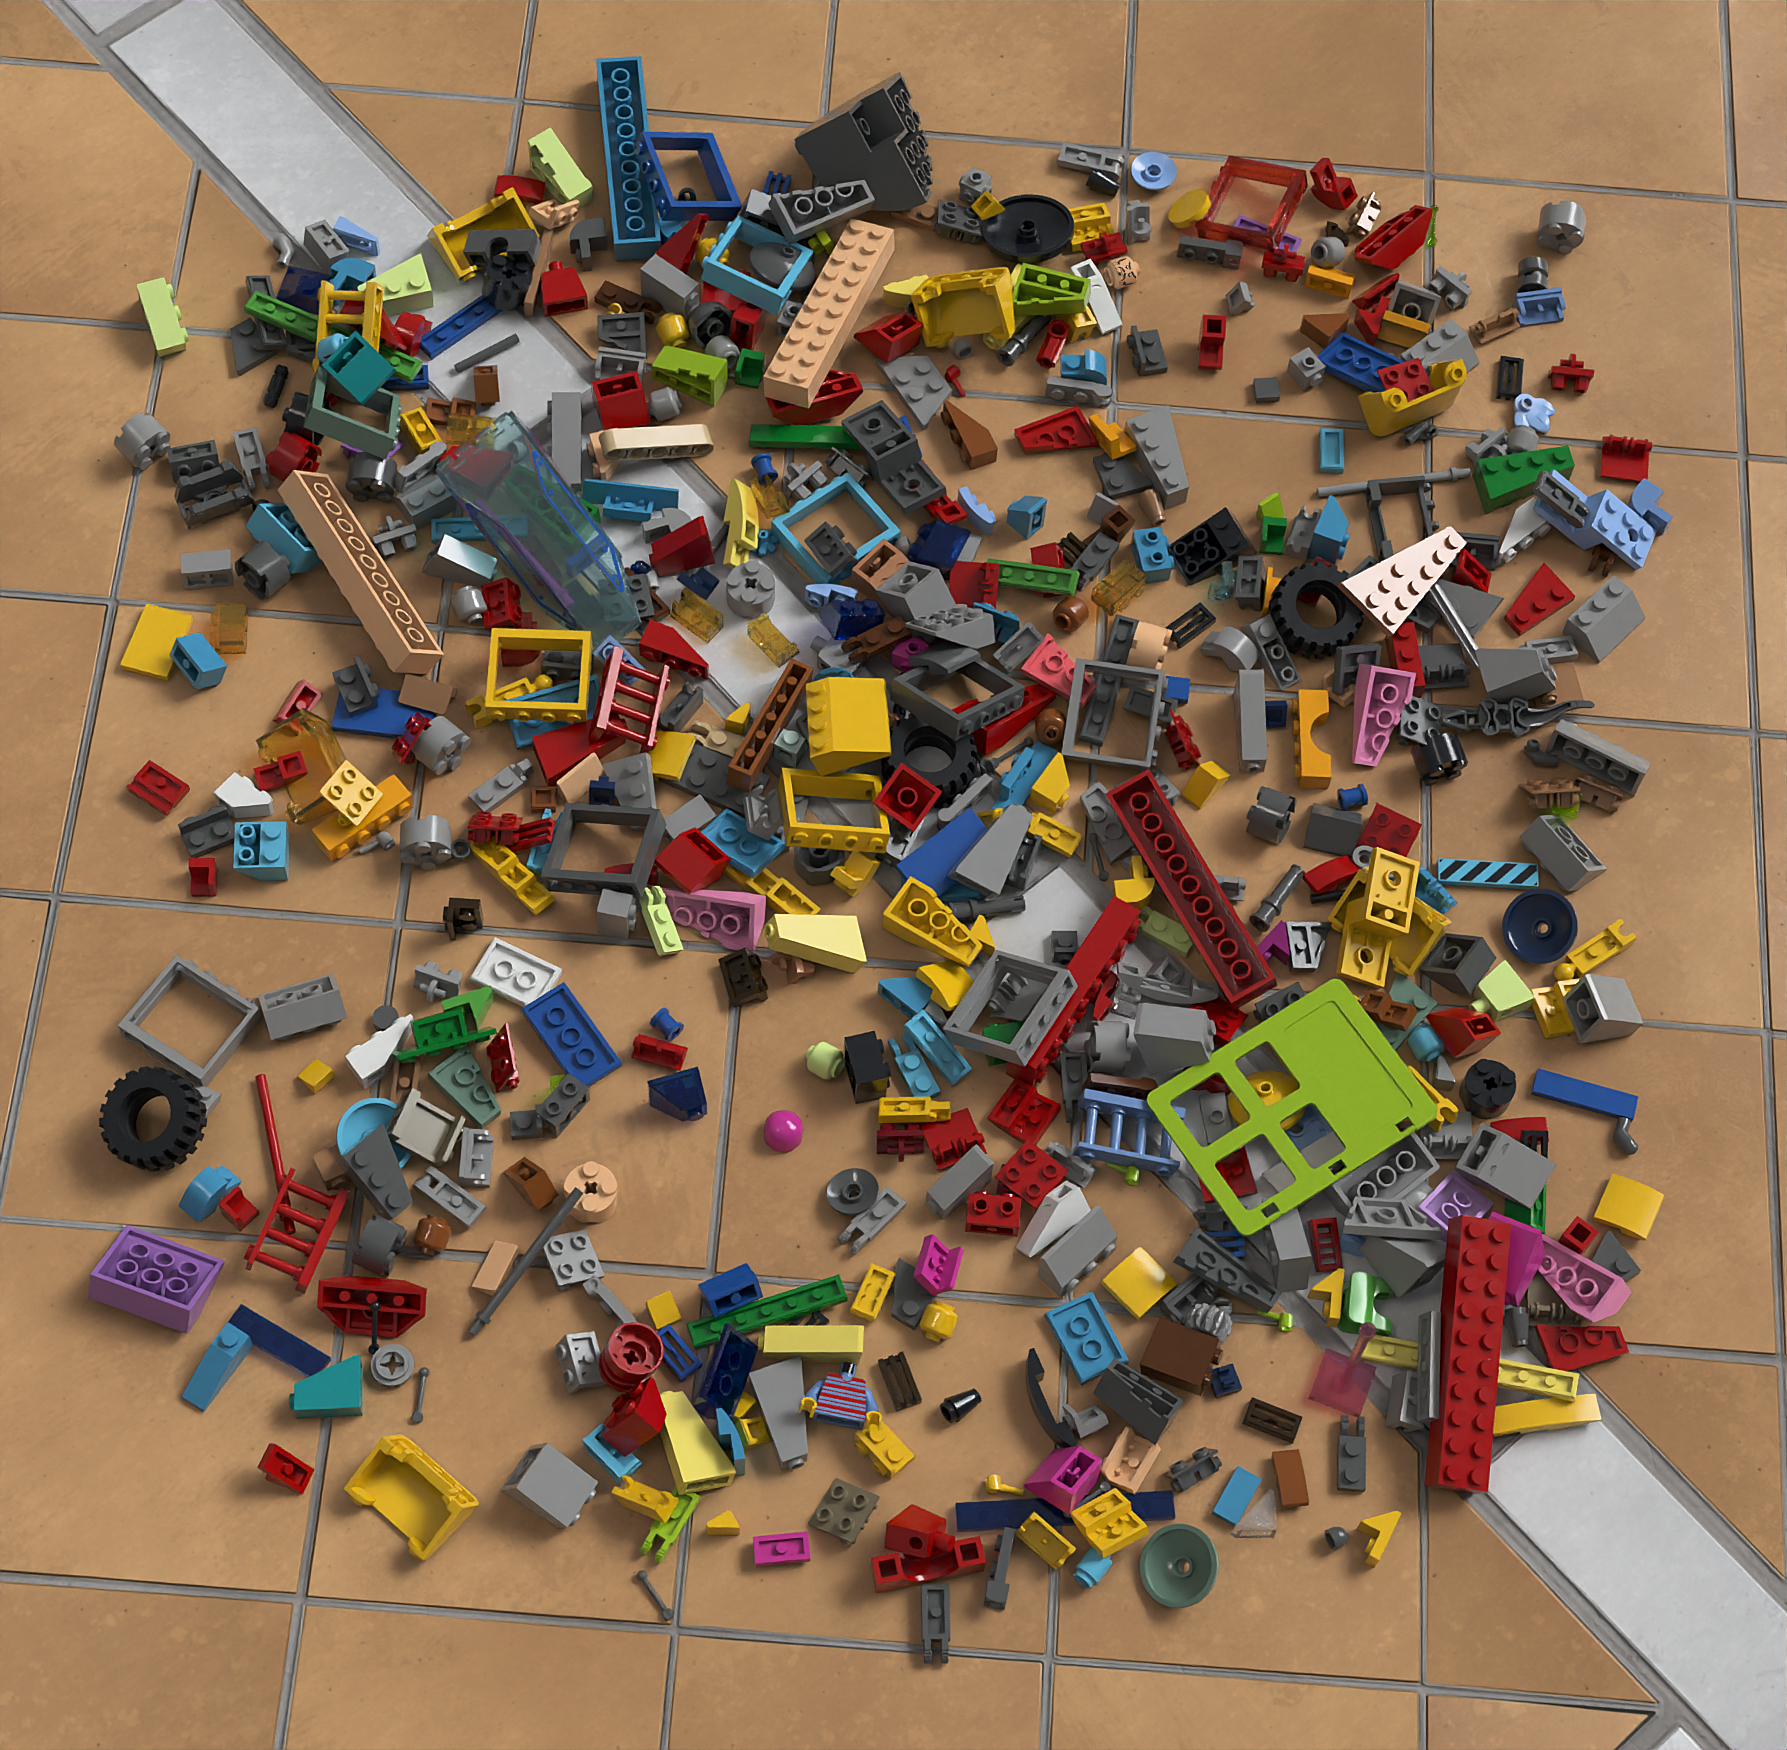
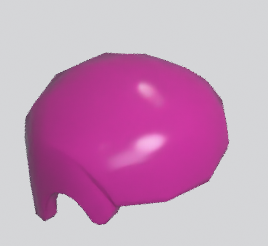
M780 1110L771 1113L766 1118L764 1140L772 1150L788 1152L800 1145L803 1125L796 1113Z

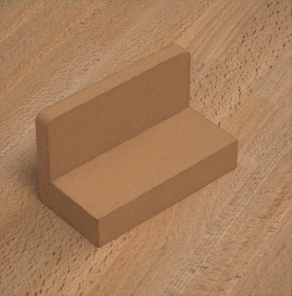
M406 674L398 701L402 704L446 715L450 699L456 698L458 689Z

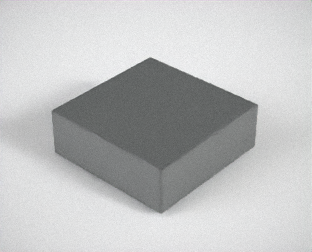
M1277 377L1253 379L1256 403L1279 401L1280 394Z

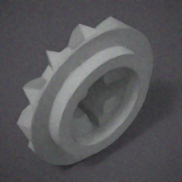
M389 1344L381 1347L376 1351L371 1360L373 1377L381 1385H389L390 1387L399 1384L403 1385L409 1377H412L415 1367L411 1352L398 1344ZM392 1356H394L397 1365H401L395 1368L393 1375H391L389 1368L385 1367L390 1365Z

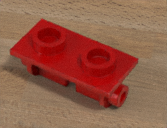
M639 1034L634 1039V1049L631 1058L681 1071L688 1047Z

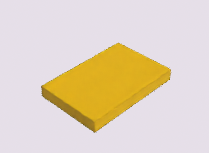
M146 603L121 661V669L168 681L176 664L169 655L176 638L188 635L194 621L193 615Z

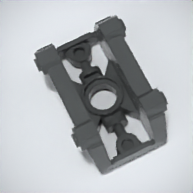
M230 460L223 461L219 467L195 476H182L178 478L174 495L188 529L201 522L205 524L207 520L228 512L240 511L242 507L254 502L241 471ZM239 482H242L243 484L238 486L232 492L226 491L230 485ZM190 500L199 501L193 505H185L183 507L181 503Z

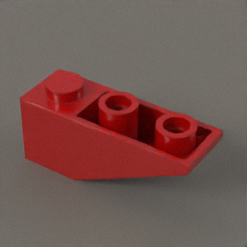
M346 300L339 314L362 315L365 303L364 301ZM382 307L380 337L385 339L383 344L395 351L397 347L406 351L405 343ZM348 324L358 329L359 325L362 326L361 324Z
M650 619L639 642L640 656L651 662L657 661L665 664L670 669L685 671L695 678L701 677L708 680L709 664L673 627Z

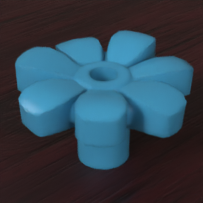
M759 528L757 549L750 550L751 553L758 551L759 556H766L768 551V553L773 554L776 551L775 544L778 543L777 536H772L770 529L761 530Z

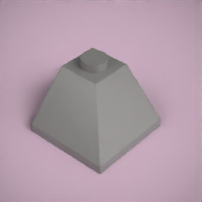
M1399 280L1388 311L1429 323L1432 326L1441 296L1421 286Z

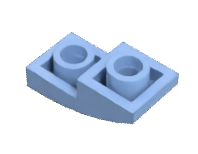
M967 486L958 489L957 502L967 513L968 520L987 536L992 535L993 525L996 524L992 510L989 511L985 503L978 505L976 496L970 493Z
M811 584L805 588V602H808L813 607L828 609L832 602L840 608L854 610L857 603L858 590L834 584Z
M608 634L592 653L605 664L606 657L614 646L624 648ZM623 650L622 659L625 660L626 664L645 670L628 651ZM622 672L617 677L628 686H631L638 679Z

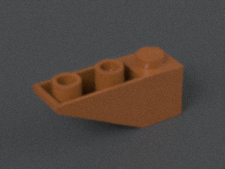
M944 401L941 419L944 425H948L952 442L954 444L957 443L962 462H966L970 470L996 462L998 448L989 430L949 401Z

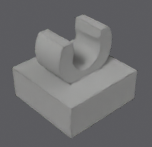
M1239 282L1226 294L1231 314L1239 315L1243 310L1249 311L1255 306V303L1251 301L1253 294L1248 290L1247 283Z

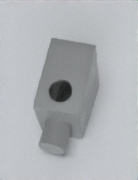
M839 631L835 632L829 641L817 635L810 646L811 649L819 653L817 656V667L819 670L829 667H842L850 671L855 678L870 659L866 658L852 664L848 659L851 652L845 653L841 648L842 643L851 638V636Z

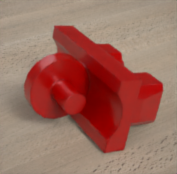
M1102 232L1099 234V238L1081 242L1080 245L1085 259H1091L1095 266L1100 261L1119 258L1127 254L1128 251L1122 241L1120 232L1110 235Z
M1285 244L1284 250L1274 249L1272 251L1265 249L1261 268L1264 270L1265 277H1276L1277 271L1286 273L1285 279L1287 281L1296 282L1299 275L1302 276L1305 257L1297 255V252L1288 251L1290 244Z
M1571 353L1569 360L1560 359V366L1551 367V370L1548 371V378H1551L1552 390H1565L1566 380L1574 381V392L1586 393L1589 383L1594 377V370L1581 369L1584 367V362L1576 361V354Z

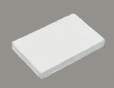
M494 937L471 975L470 982L482 988L491 985L494 994L521 1007H525L552 990L563 971L551 963Z

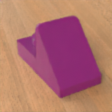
M1282 920L1257 946L1267 963L1274 956L1284 965L1288 964L1290 956L1286 925Z

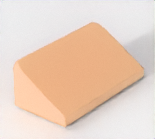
M591 753L557 781L558 795L566 803H574L587 793L590 780L598 781L599 776H606L604 768L595 753Z
M495 1240L472 1288L493 1297L507 1278L519 1254V1246Z

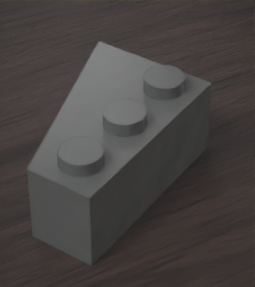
M1116 1358L1108 1365L1093 1392L1101 1401L1107 1404L1154 1445L1157 1444L1171 1426L1184 1402L1183 1399Z

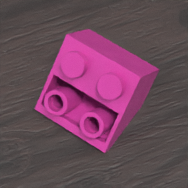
M1081 1446L1054 1449L1024 1483V1488L1070 1514L1099 1480L1102 1459Z

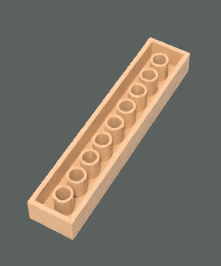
M850 219L763 376L765 397L805 408L810 407L895 250L894 229Z
M293 470L279 487L278 492L282 496L284 504L289 507L294 515L295 521L303 529L307 540L311 542L317 551L318 557L329 570L330 576L334 578L340 587L341 593L347 598L353 612L361 620L365 631L369 633L375 642L376 648L382 653L388 667L393 672L428 674L444 654L329 475Z

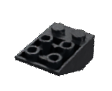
M1227 507L1170 544L1168 549L1189 586L1237 567L1239 556H1253L1257 553L1236 517Z

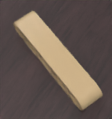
M704 424L609 429L603 431L598 438L607 461L696 457L708 455L714 450L708 427Z

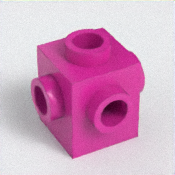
M911 637L896 645L892 652L891 665L905 673L919 667L911 666L908 657L928 648L929 644L920 638Z

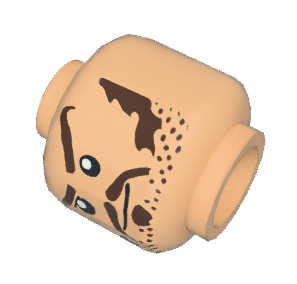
M1128 256L1110 260L1104 269V277L1107 284L1115 289L1134 285L1137 281V275L1140 274L1138 263L1136 261L1133 262Z

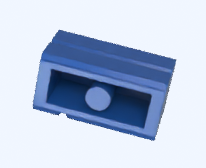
M747 1263L698 1284L703 1302L714 1319L763 1297L757 1276Z

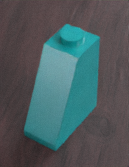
M354 1355L295 1383L294 1393L289 1394L290 1410H294L296 1418L363 1416V1363L361 1356Z

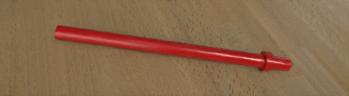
M259 1074L255 1076L277 1186L282 1173L285 1174L266 1075ZM287 1190L281 1204L291 1207ZM279 1215L280 1221L284 1224L285 1233L288 1235L295 1234L294 1220Z

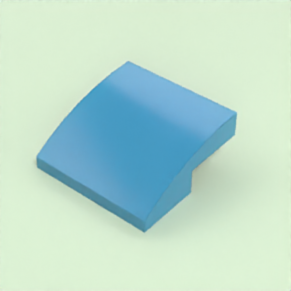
M722 1408L716 1409L718 1443L723 1451L731 1450L732 1464L736 1471L735 1476L745 1475V1455L739 1434Z

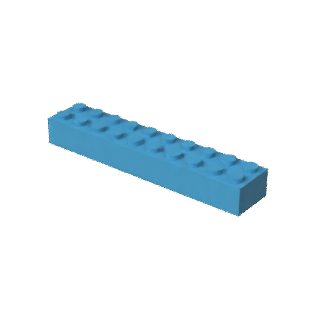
M641 56L596 59L615 261L651 258L661 247L658 210L633 148L641 132H649Z

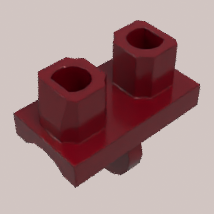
M882 1123L880 1130H877V1154L898 1155V1162H904V1154L924 1153V1130H920L918 1123H907L905 1130H895L892 1123Z

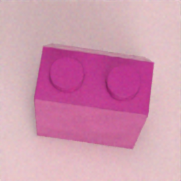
M1492 1211L1489 1220L1511 1224L1504 1305L1510 1304L1518 1307L1545 1256L1541 1230Z

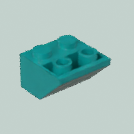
M356 330L322 364L362 405L396 371Z

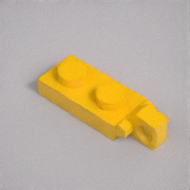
M1032 812L1033 817L1026 835L1032 839L1035 835L1042 836L1041 843L1071 858L1083 835L1041 812L1038 814Z
M885 1097L879 1099L878 1123H919L951 1120L950 1101L938 1102L931 1100V1097Z

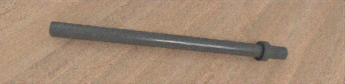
M576 1187L573 1189L484 1309L476 1313L477 1318L468 1328V1331L477 1336L483 1326L491 1322L489 1318L584 1194Z

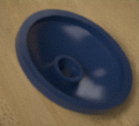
M1533 889L1517 896L1505 911L1502 921L1504 941L1510 951L1525 962L1532 964L1554 962L1563 957L1572 948L1578 934L1576 911L1564 896L1553 890ZM1542 925L1548 926L1547 932H1540Z

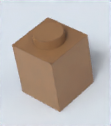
M337 1144L312 1155L327 1191L332 1189L338 1190L352 1181L336 1161L340 1157Z

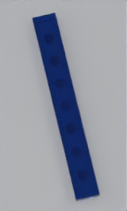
M1173 1490L1136 1492L1135 1494L1121 1493L1131 1502L1132 1511L1142 1521L1175 1520ZM1042 1498L955 1503L957 1532L1004 1530V1527L1018 1529L1032 1512L1038 1514L1051 1527L1076 1525L1072 1518L1064 1517L1061 1509Z

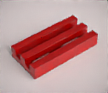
M548 817L521 824L519 830L515 831V833H519V840L522 841L514 843V845H506V847L512 852H517L552 843L555 821Z

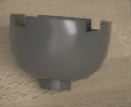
M707 301L701 303L692 311L688 320L689 332L692 338L703 349L716 336L725 335L730 338L733 313L719 302Z

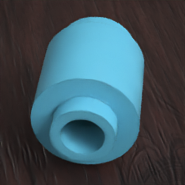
M1090 1547L1075 1567L1076 1572L1073 1574V1577L1082 1586L1091 1589L1093 1585H1097L1112 1566L1111 1555L1103 1559L1093 1547Z

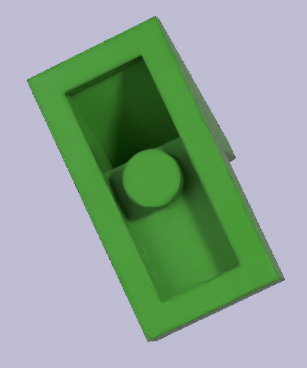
M490 985L441 1001L443 1012L461 1008L464 1017L468 1013L472 1014L475 1026L479 1029L494 1001L493 990Z

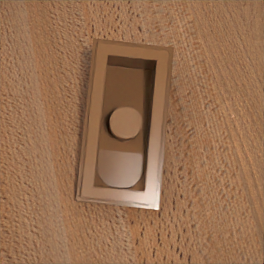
M416 1057V1060L407 1063H401V1060L395 1059L390 1101L398 1105L403 1092L411 1088L419 1089L423 1065L422 1058Z

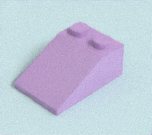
M1453 1170L1416 1210L1427 1217L1426 1224L1431 1228L1438 1226L1442 1229L1443 1232L1440 1240L1446 1243L1449 1218L1460 1215L1482 1218L1494 1205V1202Z

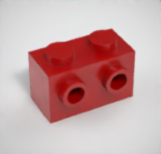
M985 1191L969 1193L965 1232L1017 1237L1020 1223L1021 1198L1008 1193L1001 1194L1000 1196L989 1195Z

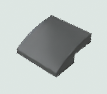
M940 641L908 658L911 666H929L931 675L949 674L981 658L979 652L968 646L951 641Z

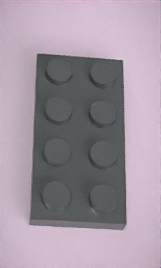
M694 743L679 782L660 777L659 781L694 797L700 794L706 802L724 810L727 808L745 819L743 799L745 796L748 797L760 785H763V791L759 794L762 797L770 782V776L761 772L749 793L731 786L726 782L728 765L732 759Z

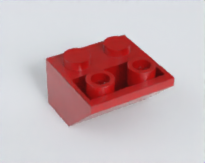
M907 311L886 315L856 332L853 338L885 363H889L918 346L923 323Z
M637 371L591 382L592 399L603 431L613 428H639L651 425L644 390Z
M694 827L680 833L655 858L654 864L661 869L662 873L679 885L680 889L691 894L719 881L731 858Z
M1452 1007L1429 1013L1425 1016L1430 1022V1026L1435 1029L1444 1042L1446 1050L1454 1058L1481 1051L1501 1034L1487 1012Z
M651 1376L642 1383L638 1381L627 1394H620L613 1401V1410L604 1421L605 1428L601 1437L626 1457L660 1433L667 1413L656 1382Z

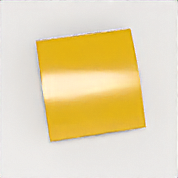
M1105 203L1068 209L1074 220V236L1070 243L1072 252L1082 251L1080 247L1081 242L1099 238V234L1102 232H1106L1107 235L1115 233L1111 225V216Z
M656 731L655 736L658 738L653 751L649 750L648 752L651 756L653 781H658L660 777L679 782L696 741L695 736L680 732Z
M953 960L918 967L915 975L933 989L930 999L946 1011L957 1008L974 982L969 974Z
M1579 979L1558 981L1551 987L1530 990L1535 996L1532 1007L1545 1039L1575 1032L1562 998Z
M1612 1173L1595 1212L1594 1220L1597 1223L1620 1229L1623 1235L1646 1241L1665 1198L1664 1194L1642 1183Z
M1141 1247L1129 1255L1101 1281V1284L1137 1320L1155 1308L1156 1304L1178 1285Z
M1116 1488L1070 1513L1080 1532L1103 1559L1149 1534L1148 1526L1132 1511L1131 1502Z

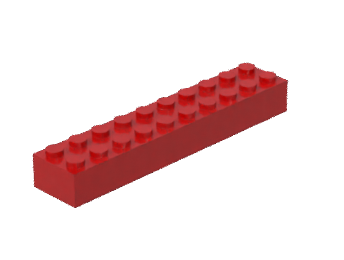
M1147 769L1105 793L1110 807L1137 852L1142 857L1143 862L1147 865L1152 877L1155 878V882L1232 1010L1240 1008L1278 986L1276 977L1150 770Z
M1467 1215L1456 1216L1448 1220L1440 1307L1439 1419L1430 1422L1424 1486L1469 1494L1488 1492L1511 1224Z

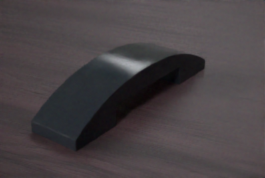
M1035 1348L1029 1350L1026 1363V1387L1032 1409L1044 1431L1060 1448L1075 1447L1077 1443L1067 1420L1056 1424L1038 1382L1043 1380L1045 1371Z

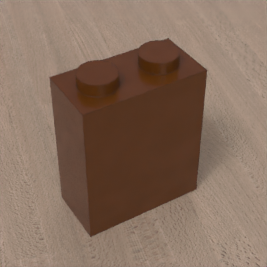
M1159 1318L1140 1362L1141 1374L1201 1396L1204 1388L1209 1389L1212 1383L1213 1373L1211 1372L1214 1364L1219 1365L1222 1359L1223 1350H1221L1220 1339Z

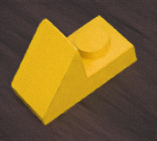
M979 914L970 932L983 945L980 952L991 957L995 952V945L984 916ZM958 963L963 969H965L966 965Z
M1341 1268L1311 1288L1307 1296L1309 1299L1324 1301L1322 1317H1326L1327 1327L1336 1328L1340 1321L1344 1269Z
M1393 1511L1360 1521L1357 1529L1371 1536L1364 1551L1369 1554L1365 1563L1374 1568L1376 1567L1402 1514L1401 1512Z

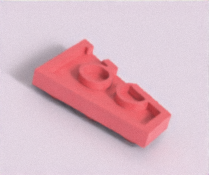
M1048 633L1044 637L1045 640L1038 645L1023 665L1021 673L1070 701L1075 664L1070 660L1064 649H1060L1054 642V638ZM1086 674L1084 676L1080 702L1081 708L1086 705L1096 691V685Z

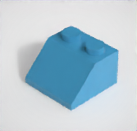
M1332 495L1329 496L1313 533L1307 558L1315 560L1317 556L1335 565L1337 559H1343L1350 534L1346 533L1349 523L1337 500Z

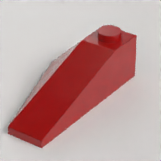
M1041 684L1026 686L1021 708L971 733L974 737V745L977 747V751L986 756L1004 746L1056 699V693ZM978 699L969 700L952 711L960 714L981 702Z

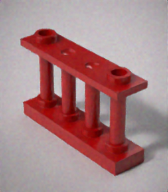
M614 646L606 657L588 738L598 741L603 733L607 734L609 732L641 744L640 754L648 753L649 750H654L658 739L655 736L663 694L670 682V677L667 676L669 666L664 665L658 675L626 664L625 660L622 659L624 649ZM622 672L654 684L653 693L649 694L620 683V680L617 679L618 674ZM618 692L650 704L648 714L616 703L613 695ZM614 712L646 724L644 735L611 723V720L608 719L609 714Z
M291 1167L287 1175L282 1173L276 1186L277 1189H280V1192L255 1246L249 1245L243 1259L248 1260L245 1269L249 1271L254 1262L257 1261L294 1277L293 1280L298 1282L295 1290L305 1294L350 1192L340 1188L337 1196L333 1194L328 1196L293 1181L292 1178L296 1169ZM289 1190L326 1206L325 1209L330 1211L327 1218L319 1220L281 1204L286 1191ZM276 1213L315 1229V1233L319 1234L316 1243L311 1241L307 1243L271 1228L270 1226ZM265 1237L305 1253L304 1256L308 1257L305 1267L301 1265L299 1267L261 1252L260 1248Z

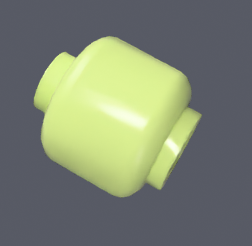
M824 1041L816 1046L812 1045L805 1056L808 1070L825 1080L838 1077L845 1066L843 1052Z

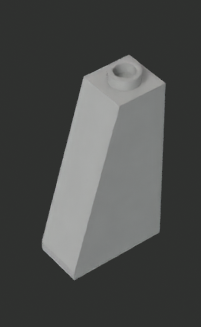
M1264 669L1239 670L1233 692L1239 771L1258 773L1264 771L1267 762Z
M1010 804L1003 808L953 866L947 876L990 899L999 895L1033 815L1027 812L1024 806L1019 804Z
M800 1356L749 1373V1384L757 1400V1406L781 1470L786 1468L795 1470L802 1467L804 1462L807 1461L808 1456L805 1410H801V1413H798L801 1400L804 1398L802 1360Z

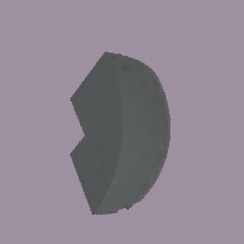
M900 72L838 106L812 123L794 138L796 150L800 155H803L810 169L826 187L865 180L875 199L870 208L871 210L900 211L911 209L927 203L932 193L929 185L933 184V179L931 178L933 168L931 157L929 155L926 156V147L929 146L925 131L919 129V126H921L920 116L910 105L912 96Z

